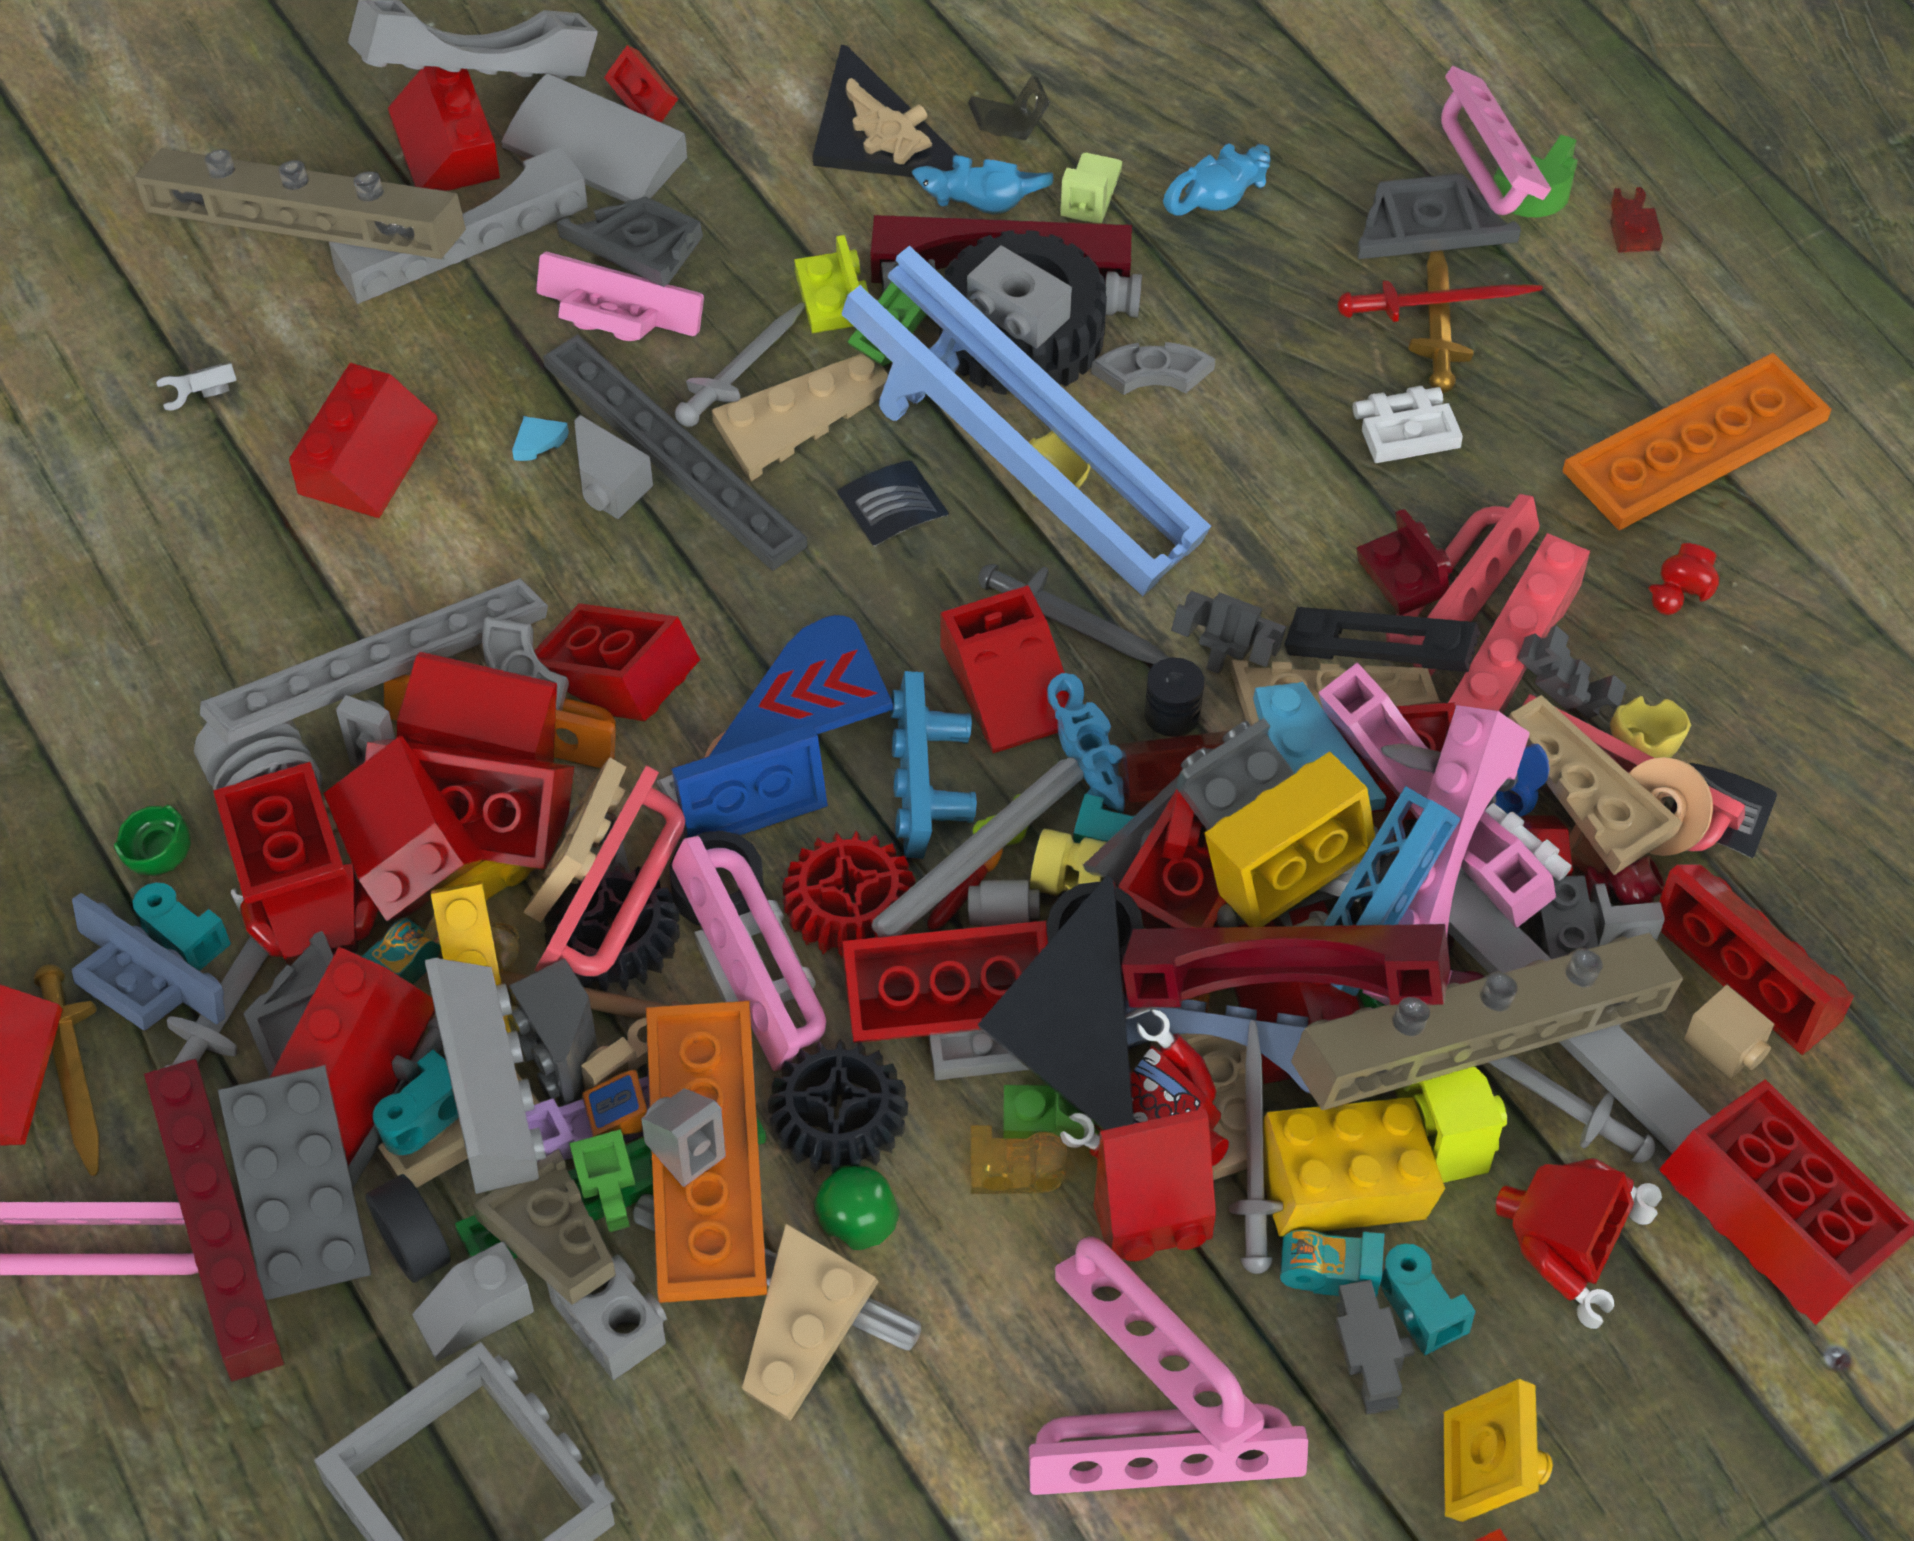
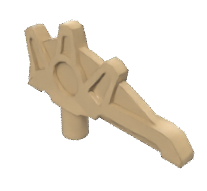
M848 79L846 93L853 102L857 114L853 118V127L856 131H864L868 139L863 143L867 153L873 154L884 150L894 153L895 163L904 164L914 153L932 146L929 137L914 128L927 119V113L921 105L917 104L902 114L899 111L883 106L861 88L854 79Z

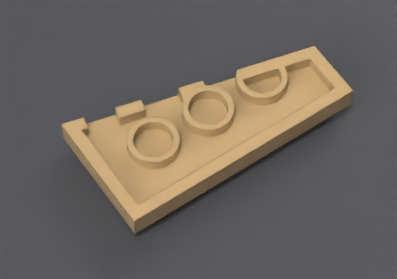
M861 353L746 396L739 401L712 409V421L748 480L752 482L763 474L762 468L775 460L781 463L792 456L794 448L810 437L814 440L829 432V425L839 418L849 419L878 400L885 386L888 373L882 365Z
M1248 660L1231 661L1232 679L1245 719L1250 726L1259 721L1253 701L1255 688L1304 682L1322 707L1318 692L1347 671L1340 668V664L1320 663V670L1292 669V662L1272 661V668L1248 667ZM1369 665L1364 667V670L1390 697L1395 706L1440 703L1428 668Z
M1542 695L1510 713L1509 719L1530 732L1526 746L1539 744L1546 752L1550 768L1546 784L1613 875L1677 834L1683 822Z

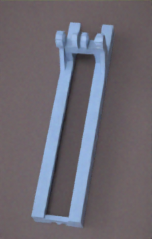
M908 246L897 255L896 261L899 264L889 272L888 278L943 329L939 340L930 349L919 341L861 285L848 294L841 315L893 362L880 396V404H878L885 417L892 421H897L908 410L909 403L907 400L917 404L927 394L1142 596L1151 590L1160 578L1182 558L1188 556L1202 543L1211 525L913 248ZM966 350L1175 545L1168 557L1165 554H1160L1157 558L1153 559L955 374L960 364L955 352Z

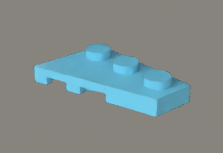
M1304 682L1255 688L1253 701L1258 719L1265 718L1268 722L1270 729L1267 736L1294 773H1297L1303 765L1314 762L1330 751L1367 787L1371 811L1384 809L1387 797Z

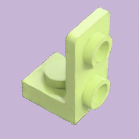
M1082 153L1077 168H1066L1063 175L1060 216L1102 224L1122 170V161L1110 157Z

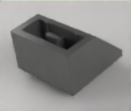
M564 958L509 985L513 1006L511 1007L512 1014L508 1015L517 1031L524 1061L526 1063L531 1060L535 1061L540 1072L536 1073V1077L542 1091L548 1100L557 1098L561 1106L580 1100L584 1089L581 1065L598 1049L589 996Z

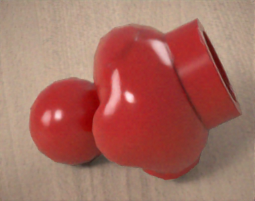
M1683 543L1677 555H1673L1663 562L1660 576L1664 584H1653L1648 588L1652 592V604L1657 612L1663 615L1677 613L1684 604L1683 592L1697 595L1701 602L1707 601L1715 594L1720 578L1717 570L1714 568L1717 555L1712 550L1697 544Z

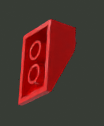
M578 603L534 650L538 660L549 671L567 677L569 681L567 692L586 703L605 708L614 717L644 722L658 711L661 703L677 686L685 681L689 672L700 661L678 616Z
M403 736L397 737L323 793L358 880L386 921L412 914L431 900L432 890L443 888L485 860V857Z
M311 762L213 790L245 904L346 874Z
M1205 1108L1100 1131L1094 1209L1105 1244L1121 1259L1131 1262L1140 1261L1152 1256L1156 1251L1174 1247L1180 1250H1189L1199 1247L1206 1240L1212 1239L1216 1208L1209 1119Z

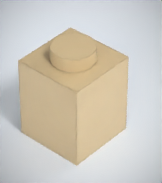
M1726 985L1693 1014L1684 1041L1727 1077L1732 1079L1745 1066L1753 1070L1764 1060L1771 1049L1767 1044V1040L1774 1023Z

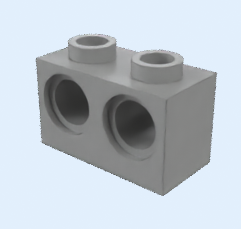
M618 1254L612 1257L616 1276L603 1284L607 1288L598 1294H588L573 1305L547 1283L553 1306L613 1381L666 1344L663 1322L667 1320L666 1314L656 1298L651 1293L642 1296L633 1285L635 1276L625 1260ZM626 1322L639 1325L634 1331L627 1334L614 1331L617 1326Z

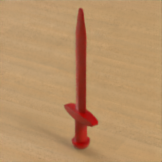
M1386 280L1383 281L1382 293L1351 296L1350 292H1346L1340 296L1337 307L1339 312L1347 318H1352V313L1385 310L1393 322H1399V307L1512 297L1540 291L1543 289V286L1504 284L1397 294L1394 286Z

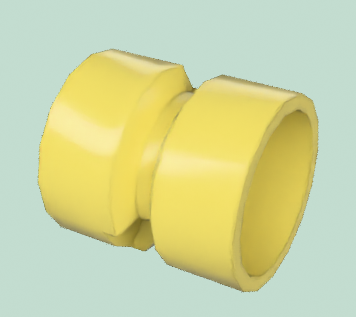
M1044 828L1034 856L1030 889H1039V892L1042 894L1057 897L1062 891H1068L1079 884L1102 882L1104 878L1088 873L1084 869L1083 864L1107 842L1085 837L1080 843H1075L1071 834Z

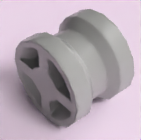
M1107 271L1106 315L1112 316L1116 312H1126L1129 317L1138 318L1142 274L1133 273L1130 277H1120L1117 272Z

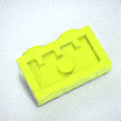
M845 235L836 236V253L794 259L795 273L812 333L854 327L841 315L847 295L860 285L868 292L866 281H858L857 275H860L857 250H849Z

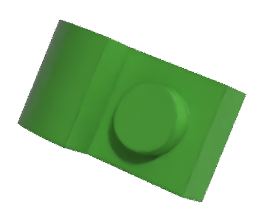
M1561 134L1544 160L1531 155L1551 187V191L1544 200L1528 194L1518 208L1511 213L1523 217H1544L1552 215L1566 206L1578 160L1573 158L1576 144L1575 139ZM1499 167L1495 173L1494 181L1505 197L1512 188V185Z

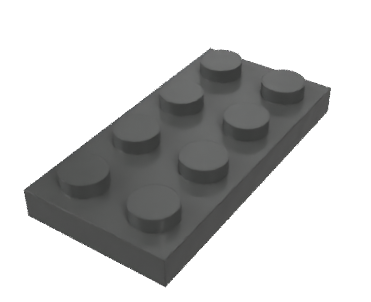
M326 1065L219 1089L218 1094L265 1299H274L371 1275L372 1271Z

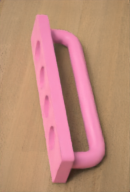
M1452 66L1445 76L1453 92L1442 111V127L1489 207L1496 214L1507 215L1515 211L1528 194L1544 200L1551 191V187L1485 82L1477 76ZM1462 106L1512 185V188L1505 197L1458 122V114Z
M699 836L684 838L672 861V868L738 1001L750 1002L751 1027L772 1070H781L784 1066V1061L792 1063L799 1049L818 1042L823 1036L826 1028L824 1010L745 858L727 848L706 850ZM715 868H725L733 875L805 1018V1026L795 1028Z
M0 1202V1225H185L179 1202ZM0 1253V1275H192L198 1273L193 1253Z
M1092 1236L1083 1238L1077 1244L1075 1255L1055 1267V1280L1219 1452L1227 1453L1263 1430L1264 1414L1243 1394L1239 1382L1229 1368L1102 1240ZM1109 1286L1117 1289L1121 1296L1113 1301H1102L1097 1299L1093 1292L1100 1287ZM1134 1321H1145L1150 1323L1155 1330L1146 1336H1136L1128 1332L1126 1326ZM1168 1356H1179L1184 1358L1189 1363V1366L1182 1371L1172 1372L1163 1368L1159 1362ZM1211 1391L1220 1395L1222 1404L1215 1408H1207L1199 1405L1194 1397L1199 1393Z
M1254 1404L1264 1414V1427L1267 1428H1263V1430L1227 1453H1221L1202 1433L1059 1442L1060 1440L1071 1438L1198 1430L1179 1409L1060 1417L1043 1425L1037 1433L1036 1443L1029 1446L1030 1492L1033 1495L1302 1477L1307 1472L1308 1438L1306 1428L1304 1426H1292L1288 1416L1276 1407L1268 1404ZM1248 1450L1264 1452L1260 1457L1252 1460L1238 1458L1241 1453ZM1196 1453L1209 1456L1200 1463L1191 1464L1183 1462L1185 1457ZM1140 1457L1154 1460L1151 1464L1144 1467L1127 1465L1131 1460ZM1083 1461L1098 1463L1095 1468L1088 1471L1072 1469L1075 1464Z

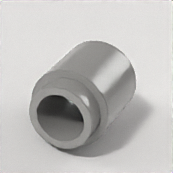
M1029 879L981 881V886H969L968 909L970 926L982 925V927L1025 923L1031 922V919H1040L1039 889H1030Z

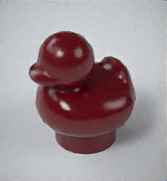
M1650 856L1635 861L1615 875H1613L1608 867L1606 872L1602 873L1598 872L1591 865L1587 866V872L1583 875L1585 876L1589 901L1593 885L1605 883L1608 897H1610L1613 890L1621 906L1654 903L1655 896L1662 894L1665 886L1663 876Z

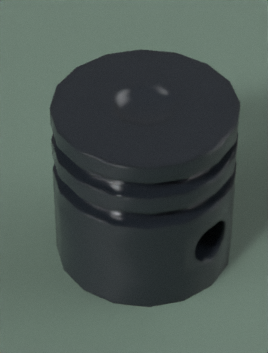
M1170 657L1160 660L1152 666L1147 679L1144 717L1148 726L1155 732L1164 736L1179 737L1190 733L1197 727L1201 717L1204 690V675L1197 665L1184 658Z

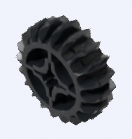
M619 862L614 871L605 872L566 944L568 947L586 956H593L597 953L610 929L608 918H612L614 921L641 870L639 866L628 874L625 873V868ZM578 880L577 884L570 882L545 916L546 933L544 936L546 946H548L583 880ZM657 881L615 963L607 972L598 976H582L574 973L576 977L579 976L580 983L585 988L589 987L594 981H599L600 988L606 992L611 983L619 982V986L626 992L629 980L636 978L645 985L648 979L647 970L657 973L662 972L664 967L663 959H673L675 952L674 943L678 942L680 938L679 910L675 903H673V897L669 889L661 888L660 881Z
M840 1038L835 1045V1049L827 1050L819 1041L815 1047L816 1054L810 1055L800 1049L797 1054V1064L784 1061V1066L781 1068L782 1077H774V1081L771 1084L773 1095H770L767 1104L768 1112L771 1113L769 1118L770 1129L773 1134L778 1135V1145L782 1151L792 1149V1159L796 1165L810 1158V1168L814 1173L823 1164L830 1165L831 1172L833 1173L841 1168V1165L849 1164L850 1167L861 1166V1160L863 1159L877 1166V1163L880 1161L879 1150L892 1153V1150L895 1148V1137H902L905 1131V1121L903 1119L908 1115V1102L904 1098L906 1097V1086L903 1080L897 1079V1069L894 1063L884 1065L883 1056L879 1050L866 1056L865 1046H863L862 1042L852 1051L846 1050L845 1043ZM851 1083L860 1085V1086H862L863 1088L856 1087V1086L852 1085ZM841 1095L842 1108H839V1119L835 1120L834 1107L837 1106V1096ZM811 1126L821 1127V1128L824 1129L827 1133L822 1132V1131H818V1130L812 1128Z

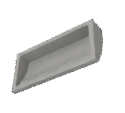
M548 73L541 78L526 97L501 141L502 148L527 159L561 146L583 175L585 185L623 202L642 197L651 199L687 158L684 132Z

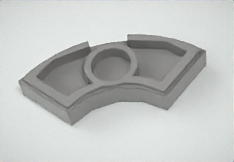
M1165 342V346L1140 347L1139 343L1118 347L1099 356L1092 362L1091 373L1123 395L1138 387L1149 385L1169 386L1187 393L1214 370L1215 358L1195 348L1176 343Z
M485 617L482 642L487 666L557 683L556 710L562 711L569 681L567 677L549 671L538 660L533 649L534 630L532 626L525 623Z

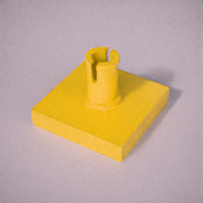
M1517 1379L1444 1411L1446 1517L1460 1522L1466 1521L1538 1492L1539 1484H1545L1550 1478L1553 1466L1552 1458L1544 1451H1537L1536 1385Z

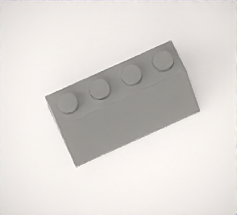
M439 958L425 960L475 1193L478 1194L539 1179L537 1161L546 1159L540 1128L529 1129L525 1112L535 1110L528 1079L518 1081L514 1064L523 1062L517 1031L507 1033L503 1016L512 1014L506 983L495 985L492 967Z

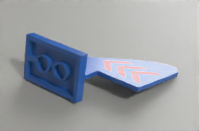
M833 615L804 627L786 644L710 755L671 769L677 802L685 817L684 838L694 837L703 832L726 831L743 835L828 806L817 734L894 710L889 693L857 623L853 619L846 616Z

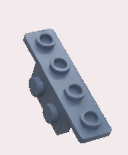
M82 893L72 899L78 931L101 947L72 969L73 980L76 985L144 1031L182 1002L215 1024H219L226 1018L223 1002L224 991L219 981L213 975L201 973L186 963L178 952L173 949H165L150 939L142 928L136 925L131 926L117 917L106 904L96 903Z

